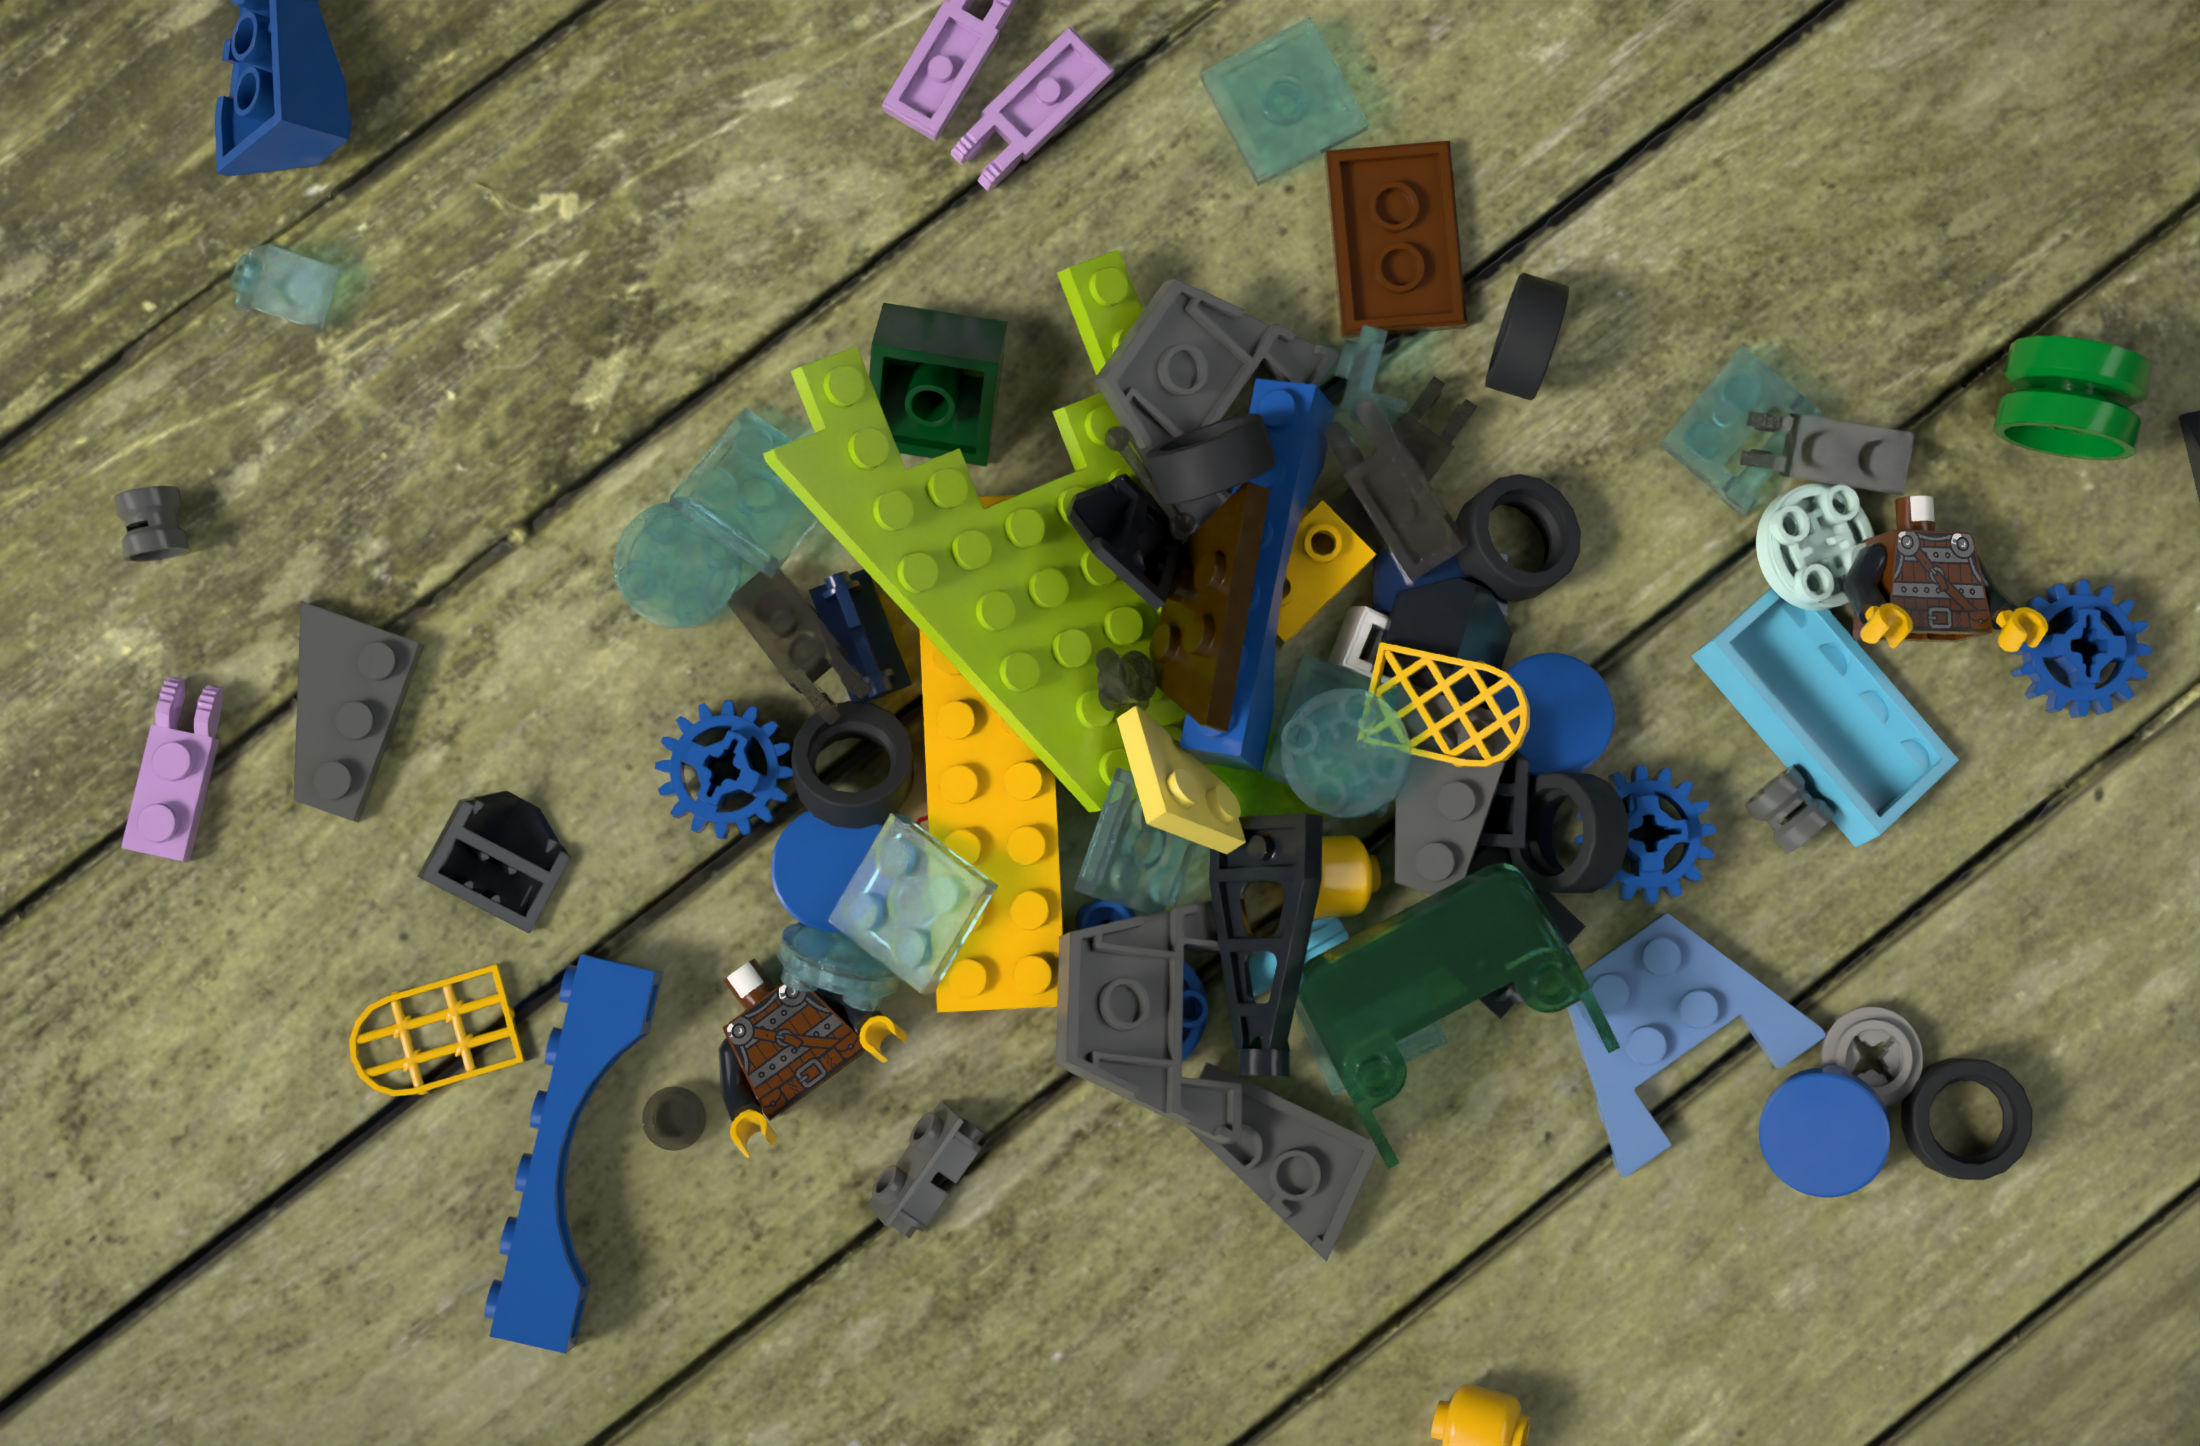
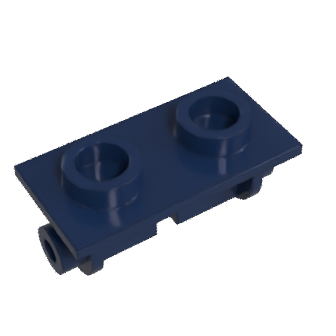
M865 569L849 574L848 571L836 573L824 579L826 584L809 590L851 701L869 702L912 685L872 578Z

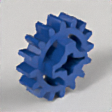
M2079 580L2072 583L2069 593L2064 585L2059 583L2046 589L2048 601L2037 596L2025 603L2026 607L2041 613L2047 623L2058 612L2064 610V615L2059 617V628L2053 634L2045 635L2036 648L2029 647L2024 641L2018 651L2009 652L2014 655H2022L2023 664L2014 668L2011 674L2013 677L2029 676L2032 683L2024 694L2028 699L2042 694L2047 695L2045 711L2051 714L2061 711L2068 703L2070 717L2077 719L2087 716L2090 706L2097 715L2113 711L2111 697L2118 702L2130 700L2134 696L2131 687L2126 682L2146 679L2148 672L2137 665L2136 661L2138 657L2151 654L2152 646L2137 643L2136 635L2143 632L2148 627L2146 621L2130 622L2127 615L2135 604L2131 599L2115 605L2111 602L2113 597L2112 586L2108 584L2102 586L2091 595L2088 580ZM2101 619L2107 623L2113 634L2101 623ZM2076 640L2077 645L2087 647L2088 657L2083 659L2081 653L2071 652V641ZM2044 663L2058 675V681L2050 674ZM2108 663H2116L2109 678L2102 685L2095 688V683L2100 682V671Z
M731 700L724 701L721 715L717 716L714 715L708 705L703 703L699 705L700 721L693 724L682 716L676 719L680 730L683 732L679 740L672 737H663L661 743L672 751L671 760L655 762V769L670 774L671 779L670 782L658 788L659 794L663 797H678L679 801L674 805L670 813L677 819L688 815L690 812L693 813L694 818L691 830L701 834L709 822L714 823L716 837L719 839H727L730 825L737 824L743 835H752V818L758 816L771 824L775 820L772 811L768 808L771 801L788 803L790 799L778 787L780 780L794 778L793 769L781 766L780 763L781 758L793 752L792 747L789 743L774 745L772 739L777 735L780 726L775 721H771L759 728L757 723L760 710L756 707L750 706L741 718L737 716L735 703ZM731 728L730 731H727L723 741L706 747L695 743L703 735L713 730ZM755 739L763 748L767 759V777L755 771L750 757ZM731 754H736L733 765L741 770L740 776L736 781L725 779L720 787L716 786L718 775L711 770L712 763L716 759L726 762ZM685 763L696 769L701 784L696 795L698 797L697 800L692 797L685 782ZM744 793L757 797L744 808L732 812H720L721 808L724 809L727 800Z
M1645 765L1636 766L1632 769L1630 783L1627 782L1619 771L1609 775L1608 781L1621 799L1628 796L1625 806L1629 820V832L1642 826L1644 818L1646 828L1656 829L1657 832L1669 831L1670 835L1660 837L1657 841L1648 843L1647 852L1644 842L1633 841L1632 838H1629L1625 857L1631 862V873L1635 875L1620 868L1609 884L1600 889H1606L1615 882L1619 883V900L1630 901L1635 895L1636 890L1641 889V895L1645 904L1657 903L1659 887H1662L1671 898L1682 895L1678 879L1682 877L1690 882H1698L1702 875L1693 865L1695 860L1712 859L1714 855L1713 851L1701 845L1702 837L1716 832L1715 825L1700 824L1698 817L1710 806L1708 801L1691 803L1687 797L1691 793L1694 784L1687 780L1675 788L1670 785L1671 770L1667 768L1660 769L1654 779L1649 780ZM1658 796L1668 801L1677 810L1682 820H1673L1659 808ZM1578 811L1576 818L1583 822L1580 811ZM1583 834L1574 837V844L1581 845ZM1684 844L1683 851L1677 862L1662 874V869H1665L1664 857L1674 845Z

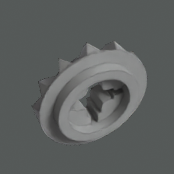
M1858 1007L1836 1018L1826 1034L1827 1036L1821 1040L1822 1052L1819 1068L1825 1065H1838L1851 1073L1856 1068L1855 1064L1861 1058L1853 1038L1866 1046L1872 1047L1879 1043H1885L1889 1039L1890 1042L1883 1047L1884 1051L1878 1057L1879 1062L1883 1066L1882 1071L1888 1076L1887 1078L1872 1069H1864L1853 1073V1075L1859 1077L1874 1089L1885 1107L1892 1106L1903 1100L1913 1090L1915 1083L1920 1078L1923 1067V1051L1918 1035L1903 1017L1888 1009Z

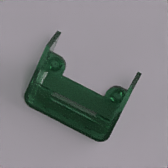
M1496 863L1488 865L1313 957L1304 964L1297 997L1388 1169L1398 1165L1399 1161L1373 1109L1392 1100L1405 1085L1407 1066L1396 1042L1504 985L1513 982L1525 1004L1538 1012L1554 1013L1576 1004L1583 1019L1607 1052L1611 1053L1620 1048L1578 962L1534 887L1523 872L1510 864Z

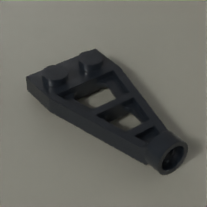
M1302 813L1239 817L1246 843L1228 854L1210 848L1209 885L1235 1049H1239L1238 1075L1290 1076L1291 1050L1288 1038L1322 880L1323 815ZM1278 882L1284 891V903L1279 926L1269 938H1257L1252 934L1248 926L1244 901L1246 890L1252 883ZM1254 953H1273L1277 960L1270 998L1267 1003H1256L1254 1001L1249 970V959Z

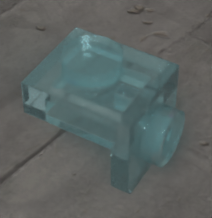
M270 244L253 247L249 255L243 254L239 258L233 273L231 287L232 290L238 291L235 307L245 311L259 310L313 329H321L324 327L340 268Z
M1363 325L1357 341L1345 339L1335 374V376L1346 379L1339 409L1350 411V419L1358 424L1385 429L1388 422L1400 423L1408 402L1372 392L1388 331Z

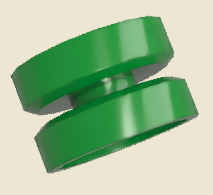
M2065 336L2019 338L2010 344L2004 373L2007 382L2017 390L1999 399L1993 430L1997 437L2008 443L2050 455L2083 460L2109 461L2127 459L2136 454L2142 424L2140 417L2128 407L2147 399L2152 374L2151 361L2137 352L2090 339Z

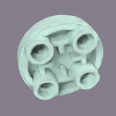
M1819 483L1806 484L1779 495L1765 509L1757 529L1756 551L1765 579L1781 598L1798 608L1820 611L1838 607L1849 602L1843 592L1842 584L1859 550L1866 546V542L1863 541L1875 535L1866 513L1860 506L1858 495L1852 488L1843 484L1835 486Z

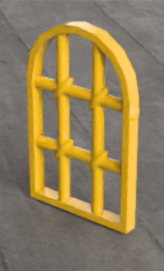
M499 964L407 991L397 990L392 992L390 996H386L369 1005L355 1021L349 1039L350 1060L359 1078L373 1090L390 1096L425 1095L430 1090L526 1062L514 1020L515 1012L510 1006ZM489 973L493 974L498 991L497 994L463 1003V1000L457 1002L452 984ZM443 987L448 1008L411 1019V1015L405 1017L401 999ZM391 1003L396 1024L361 1034L364 1023L373 1012ZM501 1003L507 1027L473 1037L472 1033L466 1035L461 1017L462 1014ZM445 1019L446 1023L452 1021L458 1042L421 1052V1049L414 1051L409 1030ZM394 1035L395 1039L400 1036L405 1053L404 1058L364 1068L359 1058L360 1044ZM507 1037L511 1038L516 1058L479 1069L475 1068L470 1048ZM455 1053V1057L462 1055L466 1073L424 1085L419 1063ZM403 1068V1072L410 1071L414 1088L396 1090L380 1085L372 1077Z

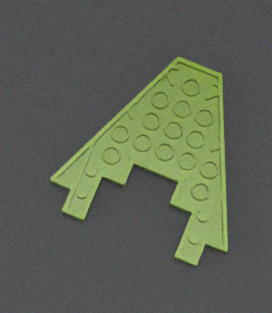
M1120 249L1057 272L1096 376L1145 309V307H1141ZM857 346L790 371L815 433L763 453L766 463L1089 813L1102 811L1138 794L1116 718L1134 706H1138L1180 742L1186 712L1149 680L1152 663L1149 652L1150 641L1159 625L1162 607L1155 610L1091 552L1066 518V509L1077 493L1110 482L1115 477L1126 473L1175 519L1176 517L1169 505L1160 502L1150 473L1103 394L1100 392L1052 411L1075 469L1074 472L983 508L960 448L905 469ZM1186 534L1184 536L1182 545L1188 540Z

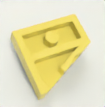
M1134 706L1116 718L1148 825L1225 854L1246 843L1239 820L1241 814L1239 802L1224 782L1194 755L1179 747L1180 742L1142 708Z

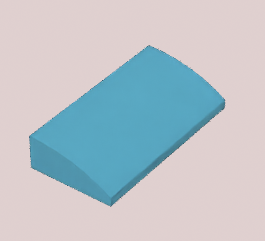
M1771 587L1691 655L1694 661L1787 768L1794 765L1806 779L1805 789L1811 796L1823 799L1835 812L1832 821L1856 848L1880 836L1959 761L1861 646L1853 640V637L1829 609L1811 611L1798 608L1781 598Z

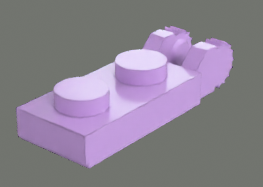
M944 0L882 104L883 112L937 142L997 43L999 31L1005 25L1018 0H994L983 21L967 12L974 0Z
M1070 26L982 111V118L962 136L950 154L960 164L965 163L977 155L996 131L1009 146L986 165L981 176L978 178V182L989 192L1017 167L1022 158L1027 161L1113 78L1114 69Z
M167 677L159 693L160 697L155 710L156 725L151 724L121 848L189 862L219 744V739H216L215 736L220 720L224 694L220 687L205 686L197 703L194 717V733L177 730L185 699V681L179 678Z

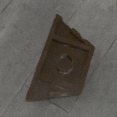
M1252 482L1243 483L1182 545L1167 600L1161 608L1159 625L1152 635L1149 647L1152 658L1149 680L1198 724L1220 732H1227L1229 729L1270 494L1269 488Z

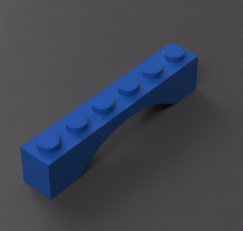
M1256 378L1248 414L1254 413L1262 416L1277 462L1267 472L1247 481L1269 488L1270 494L1229 729L1227 732H1220L1201 726L1186 713L1179 747L1194 755L1204 764L1262 772L1274 713L1275 645L1285 575L1303 510L1312 488L1324 467L1335 408L1317 385ZM1238 485V486L1233 487L1232 494H1233L1241 485Z
M582 954L579 956L577 966L569 964L566 968L559 998L560 1002L568 1003L563 1028L554 1027L552 1029L545 1053V1065L553 1066L548 1091L539 1090L537 1092L530 1116V1127L538 1129L533 1154H523L515 1179V1191L523 1192L518 1217H508L501 1237L500 1254L508 1256L503 1281L493 1280L485 1305V1318L493 1319L490 1337L565 1354L576 1346L590 1282L576 1254L567 1220L565 1181L570 1146L582 1111L600 1080L626 1051L649 1034L663 971Z

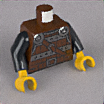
M1908 496L1896 499L1897 530L1865 539L1863 542H1866V546L1859 550L1842 584L1843 592L1854 609L1853 640H1863L1869 644H1876L1878 641H1888L1889 647L1896 649L1902 641L1956 643L1993 633V628L1995 630L2002 629L1998 635L1999 646L2004 651L2014 652L2020 649L2024 641L2029 647L2036 648L2048 631V623L2041 613L2028 607L2017 608L1999 589L1977 554L1974 538L1968 532L1935 531L1934 502L1931 496Z
M755 958L747 962L724 980L745 1010L723 1027L726 1038L718 1049L720 1088L732 1121L730 1127L731 1139L747 1158L751 1157V1153L747 1149V1143L749 1138L755 1133L762 1132L771 1146L775 1145L777 1134L766 1121L763 1113L769 1121L777 1118L866 1051L882 1063H886L889 1059L881 1053V1042L888 1035L894 1034L903 1043H906L908 1040L906 1032L884 1016L858 988L822 974L813 975L807 979L800 974H795L776 988Z

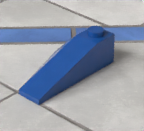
M231 0L233 5L240 7V15L235 25L232 39L225 40L222 61L233 64L229 97H217L215 111L217 173L225 176H236L317 166L349 140L352 128V117L347 109L346 82L317 0Z

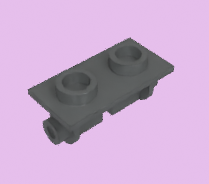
M940 1101L933 1113L925 1114L916 1123L909 1138L910 1145L896 1165L887 1167L877 1178L872 1189V1199L867 1206L887 1227L891 1225L908 1238H911L917 1229L923 1232L949 1195L945 1190L931 1182L932 1179L939 1172L954 1183H957L983 1148L978 1142L985 1133L968 1120H962L951 1108Z

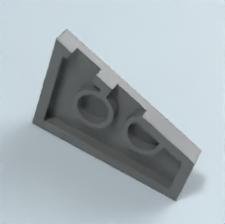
M301 601L294 801L359 823L423 651V644Z
M1401 683L1397 685V711L1412 702ZM1413 685L1419 697L1429 691ZM1441 694L1424 704L1435 723L1454 711L1446 696ZM1475 707L1466 713L1477 732H1480L1497 720L1492 711L1480 707ZM1417 709L1398 721L1409 741L1428 729ZM1457 719L1441 730L1451 750L1471 738L1460 719ZM1516 719L1510 722L1515 733H1517L1520 721ZM1502 728L1483 740L1492 756L1500 754L1511 743ZM1396 736V744L1402 745ZM1433 736L1415 747L1416 749L1444 755ZM1476 745L1457 757L1465 760H1484ZM1396 751L1395 883L1458 904L1507 760L1491 767H1456L1452 763Z
M1205 1062L1198 1079L1242 1083L1241 1142L1230 1145L1220 1144L1191 1129L1189 1130L1327 1262L1380 1148V1144Z

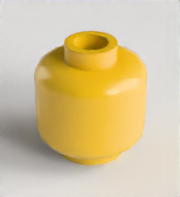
M1348 834L1322 836V880L1314 914L1315 920L1359 915L1367 908L1371 893L1378 891L1381 882L1379 862L1375 855H1368L1365 846L1357 837Z
M1464 1384L1454 1393L1451 1402L1444 1400L1438 1402L1433 1419L1431 1437L1442 1440V1446H1526L1530 1429V1416L1521 1414L1520 1402L1511 1394L1473 1384Z

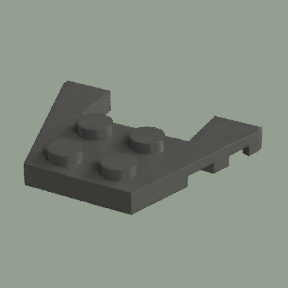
M1172 279L1162 283L1094 381L1150 473L1145 460L1146 454L1151 449L1174 437L1220 421L1258 365L1276 381L1314 384L1319 387L1340 357V354L1323 344L1315 345L1295 336L1296 332L1281 325L1267 324L1243 313L1244 309L1180 280ZM1225 490L1201 499L1169 505L1176 519L1186 528L1185 534L1189 539L1220 508L1231 494Z
M1212 900L1180 906L1151 915H1141L1076 930L1060 936L1056 1066L1220 1144L1230 1145L1241 1142L1242 1083L1182 1076L1184 949L1220 954Z

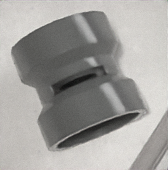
M174 486L143 487L121 492L115 496L117 516L125 521L127 534L121 541L124 560L132 562L155 561L188 553L187 533L179 527L177 514L182 508L179 488Z
M1794 765L1774 777L1744 805L1756 820L1766 821L1774 830L1773 840L1785 854L1791 853L1807 842L1835 816V812L1823 799L1813 798L1805 789L1806 779ZM1803 801L1805 802L1803 805H1801L1799 808H1797L1795 811H1793V810H1794L1797 806H1799ZM1790 812H1792V813H1791L1788 817H1786L1781 823L1779 822L1781 819H1783L1785 816H1787Z

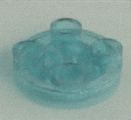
M683 501L657 504L637 515L620 536L614 556L615 579L625 601L635 612L649 622L672 629L703 627L721 614L737 593L742 577L741 547L727 524L711 510L695 503Z
M1340 688L1318 694L1304 703L1282 730L1281 761L1287 782L1294 793L1305 804L1327 816L1352 819L1375 813L1397 796L1408 777L1412 760V748L1406 726L1388 703L1364 689Z
M801 922L793 923L783 930L777 950V956L784 966L780 979L786 986L802 992H814L821 988L843 995L842 1000L847 1005L863 1011L878 1010L883 997L897 992L901 987L907 967L905 958L894 947L858 929L848 932H825L808 927Z

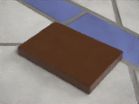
M1450 141L1327 150L1324 158L1341 338L1465 328L1467 316Z

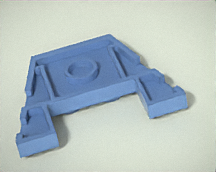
M1668 913L1661 914L1560 985L1583 1062L1586 1063L1597 1099L1595 1102L1602 1124L1605 1126L1613 1154L1611 1156L1614 1166L1619 1175L1624 1178L1672 1145L1635 1093V1088L1737 1016L1741 1018L1775 1068L1784 1067L1827 1036L1820 1026Z

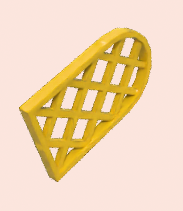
M1380 642L1357 742L1452 763L1456 767H1491L1508 760L1522 746L1530 728V705L1523 687L1511 674L1487 665L1483 661L1473 662ZM1393 652L1420 657L1421 659L1403 670ZM1387 659L1396 676L1381 685ZM1435 661L1463 666V668L1445 679ZM1427 665L1438 685L1419 697L1408 677ZM1477 670L1493 673L1503 679L1488 688ZM1467 675H1470L1480 694L1464 705H1461L1451 686ZM1401 683L1412 702L1393 714L1382 695ZM1510 685L1515 691L1520 705L1504 715L1493 695ZM1443 692L1454 711L1435 723L1424 704ZM1486 701L1497 720L1480 732H1477L1466 713ZM1377 703L1386 719L1371 729ZM1417 709L1428 729L1409 741L1398 721ZM1520 716V726L1517 733H1515L1510 722ZM1457 719H1460L1471 738L1451 750L1441 730ZM1391 727L1402 745L1373 738ZM1502 728L1511 743L1500 754L1492 756L1483 740ZM1433 736L1444 755L1416 749L1415 747ZM1476 745L1484 760H1465L1457 757Z

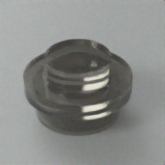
M680 1086L666 1087L654 1093L646 1102L642 1113L643 1129L649 1140L656 1146L670 1151L682 1150L696 1143L702 1136L707 1123L706 1108L700 1097L690 1089Z

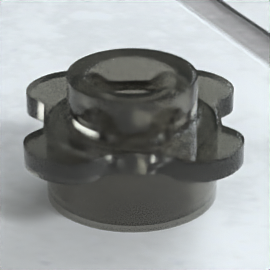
M1111 647L1101 649L1095 659L1096 666L1100 670L1097 683L1099 688L1098 698L1101 705L1107 711H1115L1119 707H1129L1131 709L1134 706H1138L1145 711L1157 686V675L1151 660L1137 650L1117 654Z

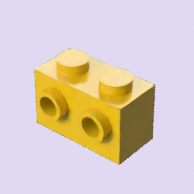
M1323 500L1311 512L1306 507L1304 508L1293 541L1279 609L1276 644L1281 649L1369 565L1376 555Z

